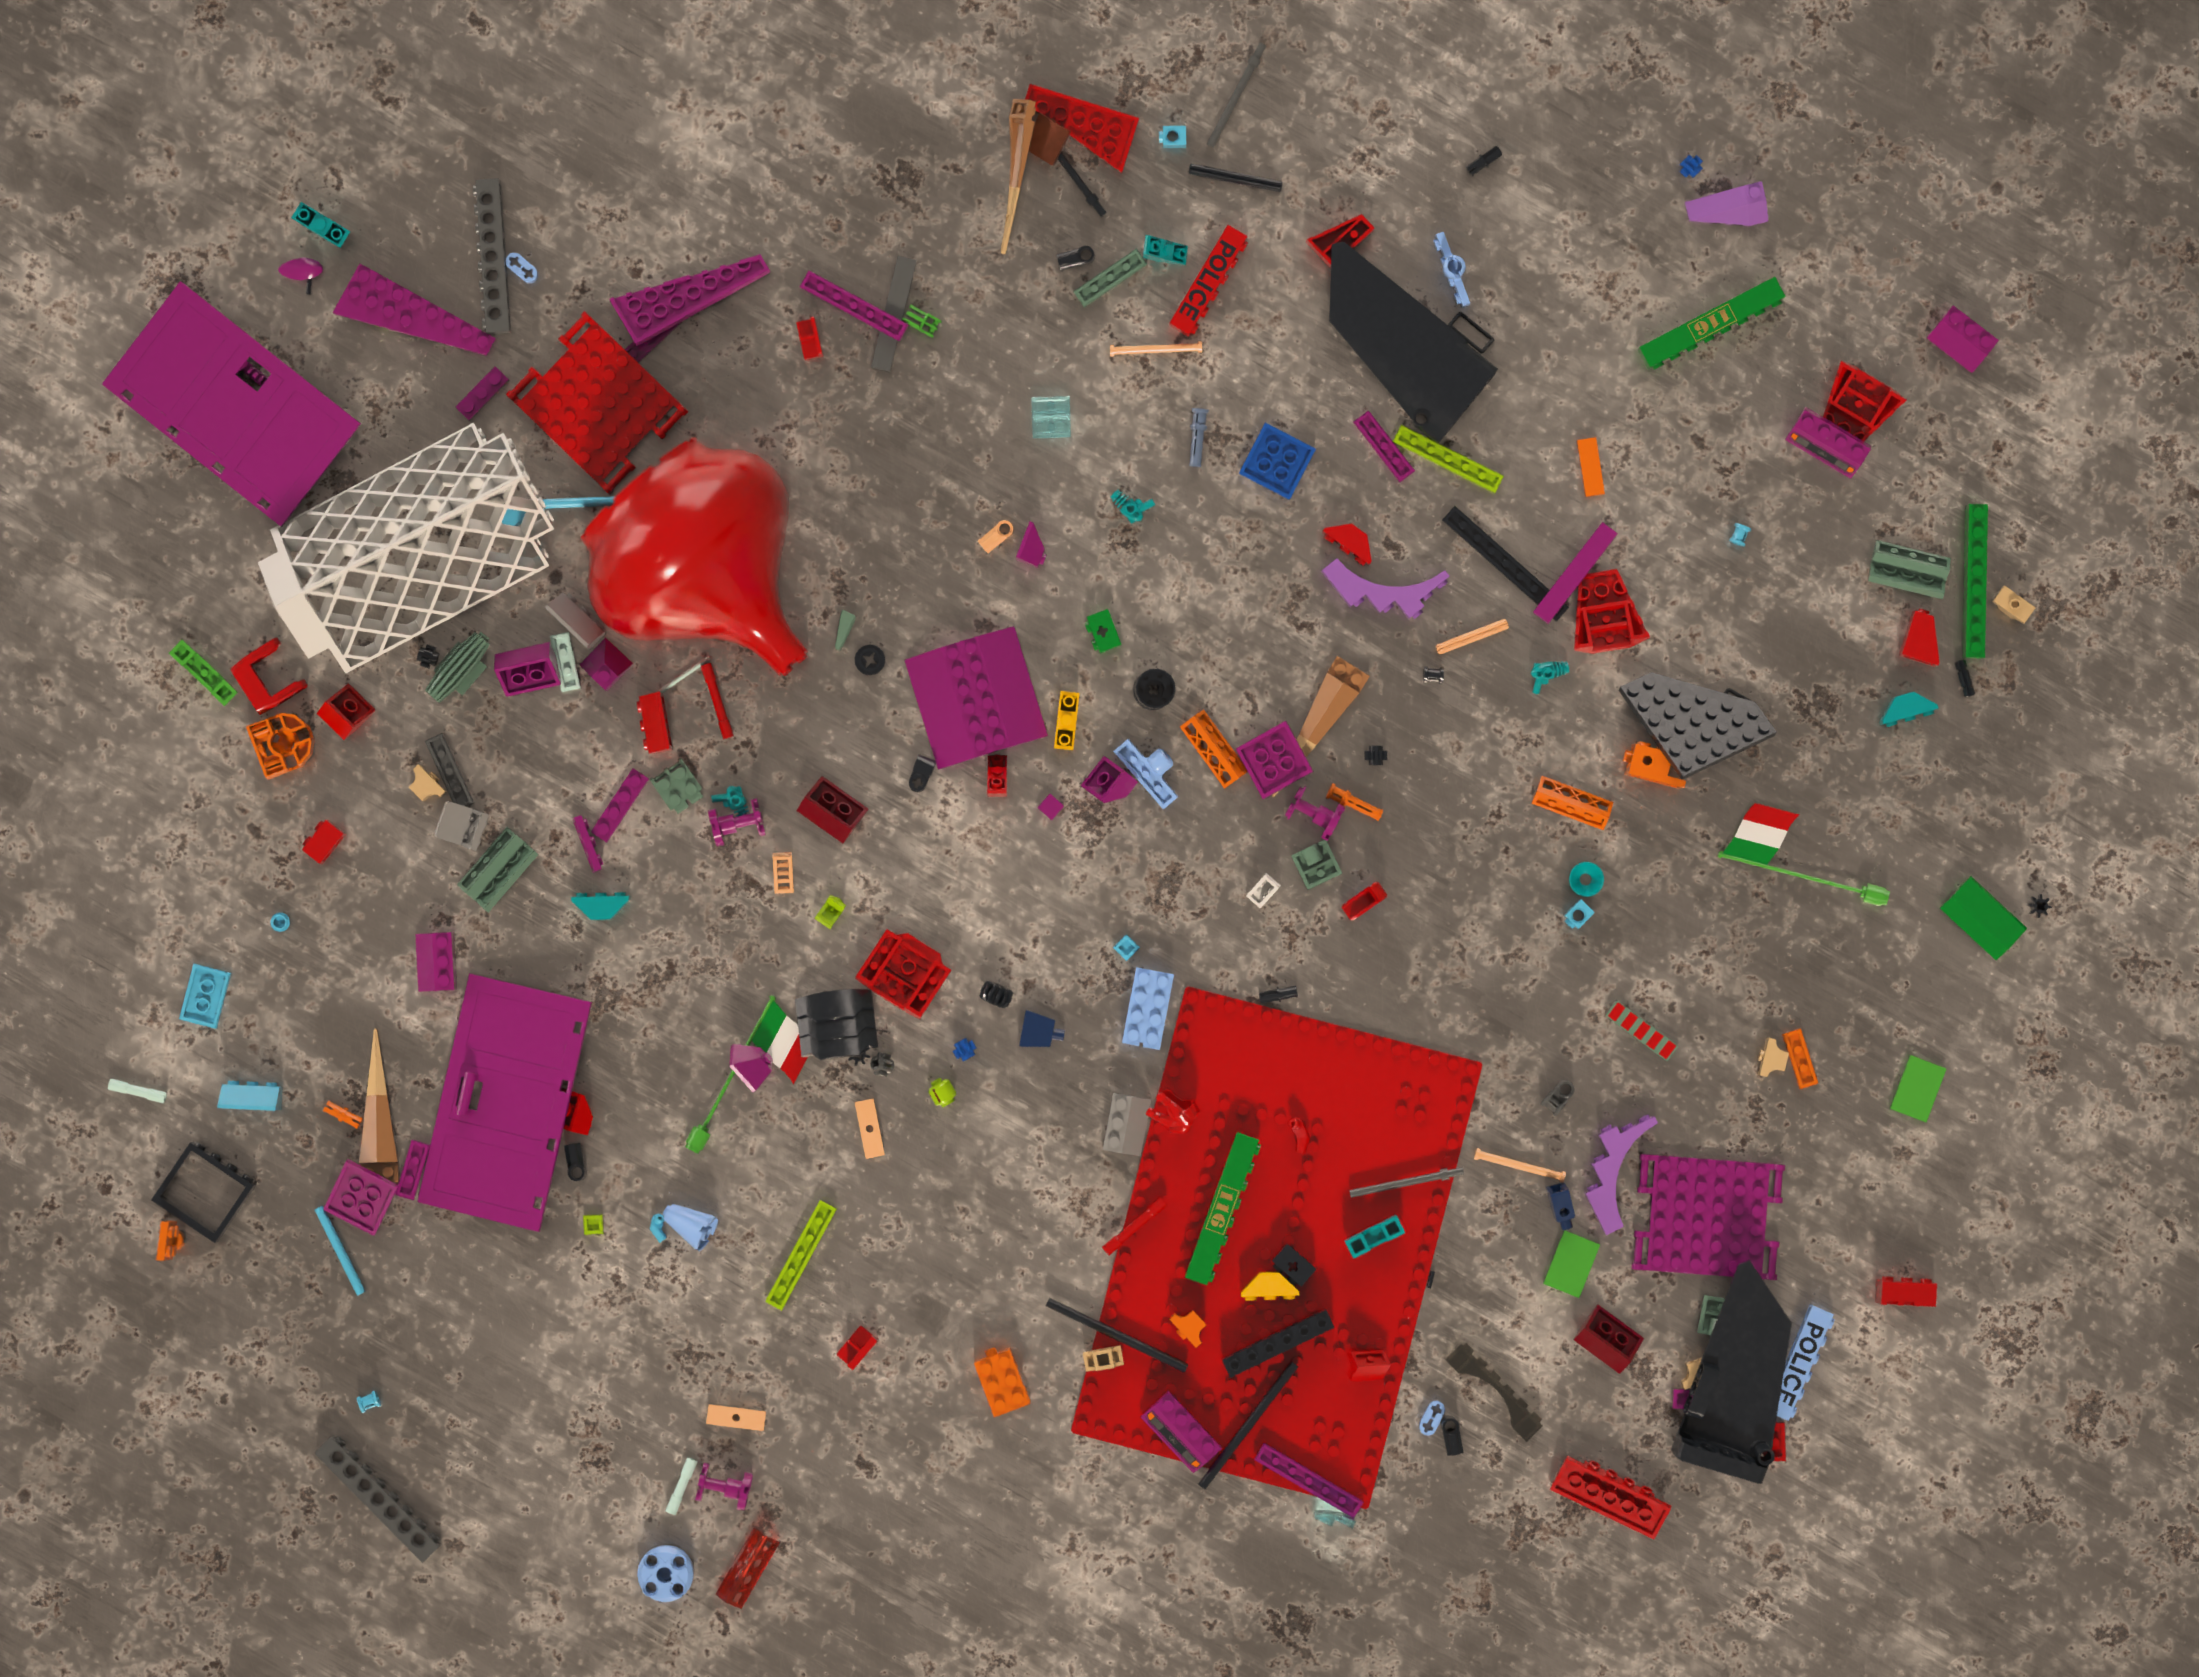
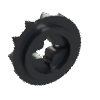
M865 645L857 651L855 665L865 675L878 674L884 668L885 655L879 647ZM875 653L873 659L878 664L870 663L866 668L867 661L863 655L870 657Z

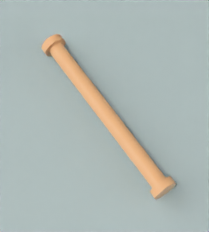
M1202 341L1193 344L1121 347L1110 345V357L1114 356V354L1186 351L1202 353Z
M1479 1148L1475 1151V1160H1478V1158L1557 1179L1561 1183L1565 1180L1566 1172L1564 1171L1557 1172L1482 1152Z

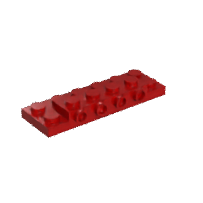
M1566 1456L1550 1486V1490L1649 1538L1655 1539L1671 1510V1505L1655 1498L1652 1489L1649 1487H1639L1628 1477L1620 1478L1614 1470L1607 1469L1606 1471L1600 1468V1465L1595 1461H1584L1582 1463Z

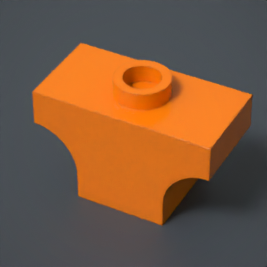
M1194 1310L1185 1316L1174 1314L1169 1318L1178 1328L1176 1332L1183 1340L1187 1338L1196 1348L1202 1343L1199 1333L1206 1326V1323Z

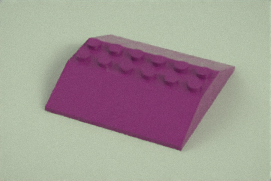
M1014 626L943 646L905 660L935 761H937L938 770L1048 736Z

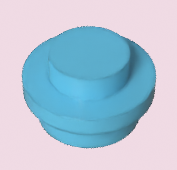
M276 913L271 918V927L275 931L283 932L288 929L290 919L284 913Z

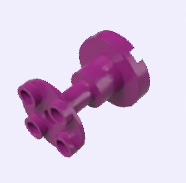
M1300 786L1294 797L1297 800L1296 803H1291L1286 811L1285 816L1288 817L1287 820L1290 819L1295 809L1312 817L1313 823L1325 829L1321 838L1328 841L1346 807L1338 804L1334 812L1322 805L1318 808L1301 799L1307 786H1304V788Z
M757 798L751 799L753 813L734 817L733 814L719 817L716 808L708 810L712 833L717 847L725 845L724 835L737 833V828L756 824L760 837L766 835L764 825L762 824L764 823L762 813L758 810L760 808Z
M704 1463L701 1473L704 1475H700L699 1489L697 1490L695 1500L701 1502L705 1489L724 1493V1497L738 1500L737 1510L745 1511L753 1474L745 1472L743 1481L728 1478L727 1481L708 1477L710 1464Z

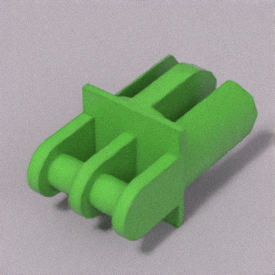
M910 304L909 308L924 316V319L907 311L906 316L920 323V326L904 317L901 321L933 338L934 331L938 330L936 327L942 321ZM929 318L934 320L932 325L927 322ZM925 325L930 327L928 332L923 330Z

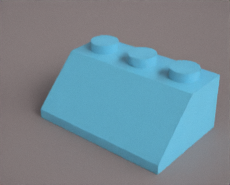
M228 1081L227 1084H222L218 1108L282 1110L283 1087L277 1086L278 1083L266 1082V1086H258V1082L247 1081V1085H239V1081Z

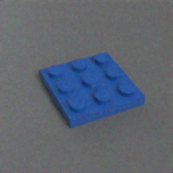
M1265 423L1239 475L1290 500L1316 448Z

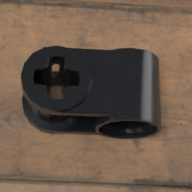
M920 754L918 755L909 779V786L912 791L918 793L925 789L937 761ZM921 779L923 785L915 788L914 783H912L913 780Z

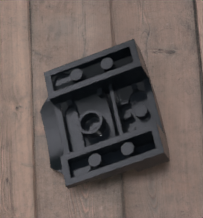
M834 990L795 999L802 1057L815 1056L820 1061L840 1057L860 1056L865 1049L878 1048L871 990Z

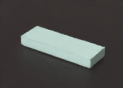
M569 632L550 636L551 645L558 664L561 691L567 692L580 689L581 685Z

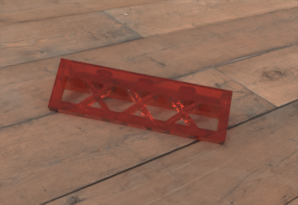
M753 1528L717 1590L716 1595L725 1603L742 1609L780 1542L765 1535L759 1529ZM767 1541L771 1542L772 1544L769 1549L764 1551L763 1548ZM761 1559L759 1566L754 1568V1563ZM751 1575L750 1582L744 1585L746 1577ZM741 1592L742 1595L739 1601H733L736 1594Z

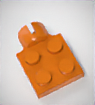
M161 1221L156 1260H173L176 1252L184 1246L185 1235L177 1226V1221Z

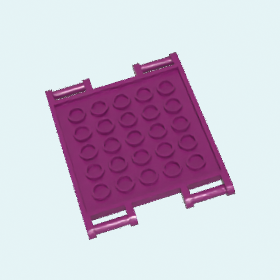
M1640 1154L1639 1187H1637V1192L1652 1194L1649 1232L1634 1231V1237H1636L1634 1263H1632L1631 1269L1733 1277L1737 1265L1750 1260L1762 1279L1777 1280L1776 1260L1777 1248H1779L1780 1242L1765 1240L1767 1202L1783 1203L1781 1190L1785 1165ZM1649 1161H1654L1652 1187H1647ZM1770 1170H1775L1773 1197L1768 1196ZM1643 1237L1648 1238L1647 1264H1641ZM1764 1246L1770 1247L1768 1273H1762Z

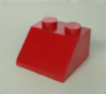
M348 683L324 702L317 715L345 740L376 709Z

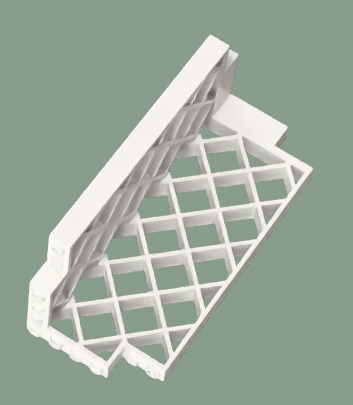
M472 423L286 521L282 527L278 525L270 530L278 552L259 561L258 564L274 607L308 659L329 648L344 672L348 673L549 566L547 562L549 555L544 547H539L541 542L538 537L554 529L551 523L554 519L549 510H544L546 505L541 497L537 498L538 491L534 484L530 485L528 483L530 478L525 471L526 469L511 438L507 439L505 434L502 433L487 441L481 428L477 429L476 425ZM478 441V448H470L472 443ZM441 461L436 470H428L430 465ZM460 462L468 463L463 472H454ZM487 464L495 465L489 475L481 474ZM513 467H515L518 473L516 477L508 476ZM518 481H522L532 499L513 496ZM399 483L393 493L386 492L390 486ZM418 484L426 485L420 495L412 494ZM444 487H453L447 497L439 496ZM471 489H480L474 499H466ZM477 503L495 506L489 522L470 518ZM357 505L351 515L344 514L347 509ZM376 507H384L378 517H370ZM402 509H410L405 519H397ZM507 509L526 512L520 527L501 524ZM429 511L437 512L431 522L423 521ZM541 513L543 518L535 522L538 514ZM433 526L453 529L447 544L427 541ZM315 527L309 537H301L305 531ZM334 529H342L336 539H328ZM360 531L368 532L362 542L354 541ZM465 531L484 534L478 549L459 546ZM387 533L395 534L389 544H381ZM496 536L515 539L509 554L490 551ZM527 541L532 543L538 553L534 558L521 556ZM391 548L410 551L405 566L385 563ZM298 551L299 553L293 561L290 552ZM318 553L326 554L320 564H312ZM422 553L441 556L436 571L417 568ZM344 556H352L347 566H338ZM453 559L472 561L467 576L448 573ZM484 564L503 567L501 574L492 580L479 578ZM348 571L368 574L362 588L343 586ZM379 576L399 579L394 593L374 591ZM302 578L309 579L305 587H303L301 582ZM411 581L430 584L425 598L406 596ZM442 586L461 589L458 598L450 602L437 601ZM306 593L325 596L319 612H317ZM337 598L357 601L351 616L331 613ZM369 603L388 606L383 621L363 618ZM400 608L419 611L416 620L408 624L394 623ZM327 626L346 629L341 643L338 644ZM357 631L377 633L374 642L365 647L352 645Z

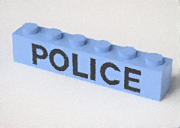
M1811 1304L1808 1307L1785 1362L1777 1416L1788 1421L1790 1417H1794L1797 1411L1795 1405L1797 1400L1802 1399L1805 1391L1802 1388L1805 1382L1808 1383L1811 1378V1367L1813 1364L1816 1365L1820 1356L1818 1354L1820 1346L1823 1347L1827 1340V1336H1825L1827 1329L1832 1328L1835 1320L1833 1318L1834 1314Z

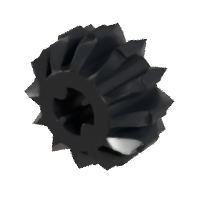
M986 981L980 990L979 996L981 999L1001 1008L1008 1007L1012 1000V990L995 982Z

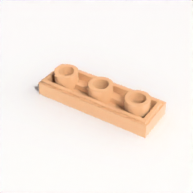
M874 1098L855 1102L866 1159L885 1155ZM868 1125L873 1126L872 1132L866 1130Z
M709 1404L706 1424L764 1431L766 1411ZM734 1414H738L740 1416V1419L738 1421L733 1419Z

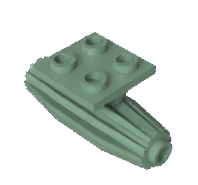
M475 632L463 643L457 642L433 670L435 675L425 691L439 703L455 690L463 696L487 668L480 660L490 645L488 643L489 638L482 632L479 634Z

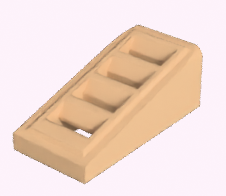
M792 852L773 853L774 892L794 893ZM786 859H788V862H779V863H777V860H786ZM779 867H789V870H778V871H777V868H779ZM789 875V878H778V876ZM778 883H789L790 886H778Z

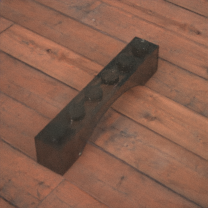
M1460 1342L1444 1359L1459 1374L1478 1377L1494 1387L1508 1407L1511 1427L1527 1442L1543 1426L1540 1423L1542 1419L1535 1412L1531 1414L1526 1409L1528 1405L1521 1398L1517 1400L1513 1396L1515 1392L1508 1384L1503 1386L1499 1382L1501 1377L1494 1370L1490 1373L1485 1368L1488 1364L1481 1357L1476 1359L1472 1355L1474 1350L1467 1343L1463 1345Z

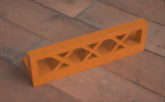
M1204 709L1180 726L1224 789L1248 772L1245 765ZM1192 723L1196 728V734L1192 733L1187 727L1189 724ZM1200 740L1206 742L1207 749H1204L1201 746ZM1212 756L1217 757L1219 765L1214 764ZM1223 771L1228 772L1232 778L1228 782L1223 776Z
M1541 776L1537 791L1532 800L1534 805L1604 830L1614 803L1545 776ZM1543 783L1551 786L1552 790L1543 788ZM1562 791L1568 792L1571 796H1564ZM1579 798L1587 799L1589 803H1583ZM1597 805L1608 807L1607 811L1599 809Z

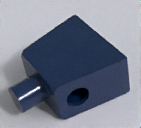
M1026 1010L1019 1046L1050 1047L1052 1039L1063 1041L1065 1030L1054 1028L1055 1020Z
M1563 1182L1545 1187L1556 1222H1560L1562 1230L1573 1228L1571 1219L1575 1218V1213L1566 1184Z

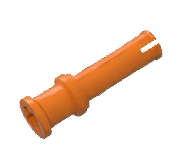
M1334 783L1330 786L1325 797L1340 803L1344 807L1347 805L1379 821L1383 813L1382 809L1352 796L1350 791H1344L1336 787Z

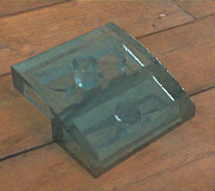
M1070 396L1031 397L1033 438L1071 437Z
M1314 1510L1313 1512L1315 1519L1331 1527L1335 1520L1352 1529L1356 1523L1354 1518L1341 1512L1331 1510Z

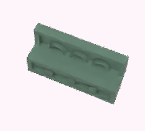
M1876 540L1869 567L1868 581L1943 599L1946 579L1950 572L1951 558Z
M506 827L457 885L489 913L539 854L510 828Z

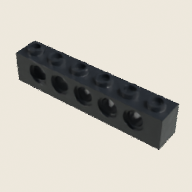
M1323 1309L1222 1358V1362L1231 1378L1335 1327L1327 1310Z

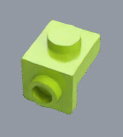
M830 895L814 919L831 929L846 905L840 898Z

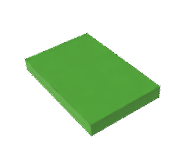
M1909 1055L1890 1109L1927 1122L1946 1068Z
M1564 1230L1543 1284L1579 1298L1600 1244Z

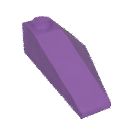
M1762 181L1685 202L1689 221L1724 223L1743 226L1768 222L1767 201Z

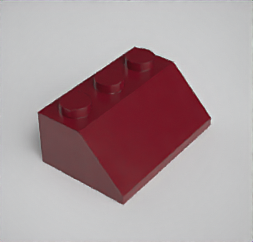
M821 776L804 797L796 811L844 844L864 817L868 808Z
M1597 1304L1573 1340L1620 1374L1632 1362L1644 1338Z

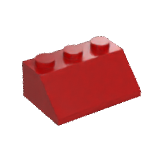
M655 692L639 696L640 701L636 703L638 713L642 712L643 720H640L641 731H645L646 739H643L645 751L648 750L649 754L673 750L663 693Z

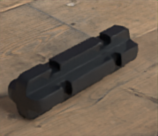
M1960 660L1955 662L1956 670L1959 671L1958 676L1961 686L1964 688V696L1970 697L1975 695L1974 688L1971 687L1972 681L1969 671L1966 670V661Z

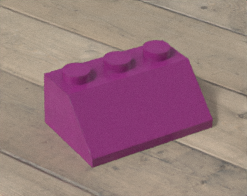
M1954 305L1948 309L1926 338L1971 373H1973L1999 341Z
M550 642L495 654L494 671L506 697L561 685L556 655Z
M454 932L415 934L418 992L457 990Z

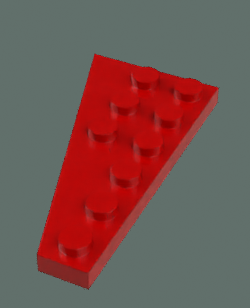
M1033 84L1029 85L1025 100L1036 102L1037 113H1042L1057 121V124L1071 131L1069 136L1120 173L1123 172L1138 125V117Z

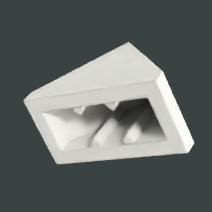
M1265 873L1246 897L1261 908L1281 885Z

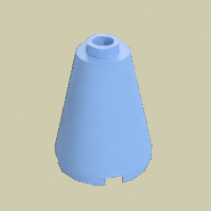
M676 1204L668 1205L663 1212L664 1221L698 1251H701L708 1244L709 1240L707 1238L710 1234H714L718 1225V1219L714 1215Z

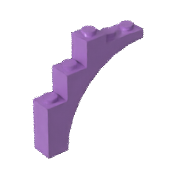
M1337 558L1321 571L1349 607L1352 605L1357 607L1364 601L1363 596H1366L1378 613L1381 611L1386 613L1394 607L1392 603L1395 602L1408 619L1411 617L1416 619L1423 613L1421 609L1424 605L1420 600L1426 601L1433 595L1431 591L1436 587L1441 589L1448 583L1446 579L1449 578L1448 573L1444 570L1434 578L1419 584L1404 587L1384 586L1360 578L1348 570Z
M1645 1115L1638 1119L1639 1123L1635 1125L1629 1123L1621 1127V1132H1619L1617 1126L1612 1127L1611 1125L1600 1129L1602 1133L1598 1134L1608 1155L1602 1154L1594 1158L1595 1162L1591 1163L1601 1185L1598 1186L1595 1183L1587 1187L1588 1191L1584 1194L1605 1235L1624 1227L1618 1213L1616 1201V1181L1619 1168L1632 1144L1646 1130L1658 1124L1655 1116Z

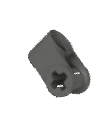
M1568 1080L1560 1081L1540 1104L1542 1106L1545 1105L1556 1116L1574 1094V1085ZM1563 1084L1570 1085L1571 1090L1568 1094L1561 1093L1560 1088Z

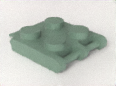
M681 757L677 763L669 768L666 767L664 772L655 778L649 779L671 811L675 809L678 814L689 807L686 802L687 799L693 804L703 797L700 792L703 788ZM680 764L682 765V766H680L679 768H677L675 771H673L672 773L670 772V771H672L673 769H675L676 767H678ZM667 774L666 777H664L663 779H661L659 782L656 783L657 780H659L660 778H662L663 776H665V775Z

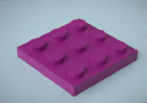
M1287 721L1236 748L1262 799L1273 795L1314 772Z
M347 1159L323 1210L375 1236L399 1185Z

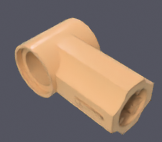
M1000 521L981 537L978 542L989 554L1013 534L1014 526L1009 521ZM1002 524L1010 526V532L1006 535L1000 532Z

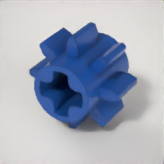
M1689 155L1680 163L1682 167L1680 172L1685 178L1689 175L1694 178L1703 169L1700 165L1703 161L1697 155L1694 158Z
M967 1038L954 1044L956 1049L953 1053L956 1059L961 1058L964 1062L976 1055L973 1050L977 1048L973 1040L968 1042Z

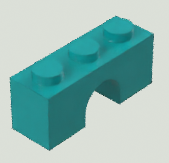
M1393 1215L1345 1239L1344 1242L1354 1259L1370 1251L1372 1248L1404 1234L1405 1231L1397 1215Z

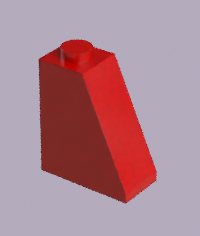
M1919 608L1918 611L1912 612L1899 656L1936 667L1939 666L1940 661L1934 616L1929 615L1930 611Z

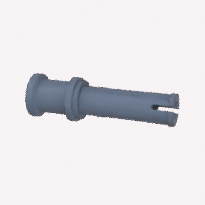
M1192 408L1193 422L1190 428L1193 432L1189 466L1201 467L1204 431L1207 429L1206 416L1209 410Z

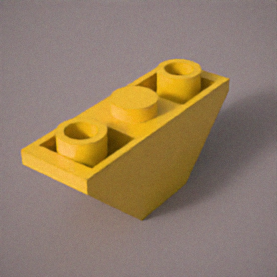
M1060 691L1055 749L1073 750L1080 693Z
M1259 1272L1241 1291V1297H1245L1247 1301L1257 1300V1297L1264 1296V1300H1275L1276 1296H1283L1284 1299H1295V1295H1299V1291L1279 1272Z

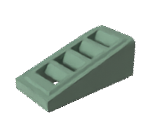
M845 610L841 611L835 643V649L838 651L842 650L856 620L855 615Z

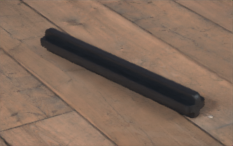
M1193 163L1189 167V174L1276 192H1280L1283 183L1278 180Z

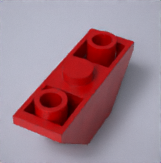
M1352 523L1326 527L1322 531L1325 534L1323 538L1332 544L1333 542L1339 544V549L1347 555L1349 553L1356 557L1354 560L1362 566L1365 564L1369 566L1372 562L1367 534Z
M988 755V797H1007V755Z

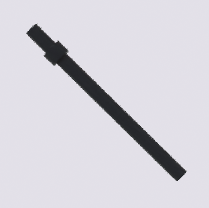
M1061 152L1058 161L1085 195L1087 203L1094 207L1100 217L1104 216L1107 212L1099 203L1097 195L1090 191Z

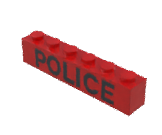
M1227 225L1171 319L1169 326L1188 337L1191 333H1196L1200 326L1197 322L1200 317L1205 318L1210 309L1207 307L1210 300L1215 301L1219 294V291H1217L1219 285H1224L1229 275L1226 273L1230 267L1234 269L1239 260L1236 258L1240 251L1244 252L1249 243L1246 241L1247 235Z

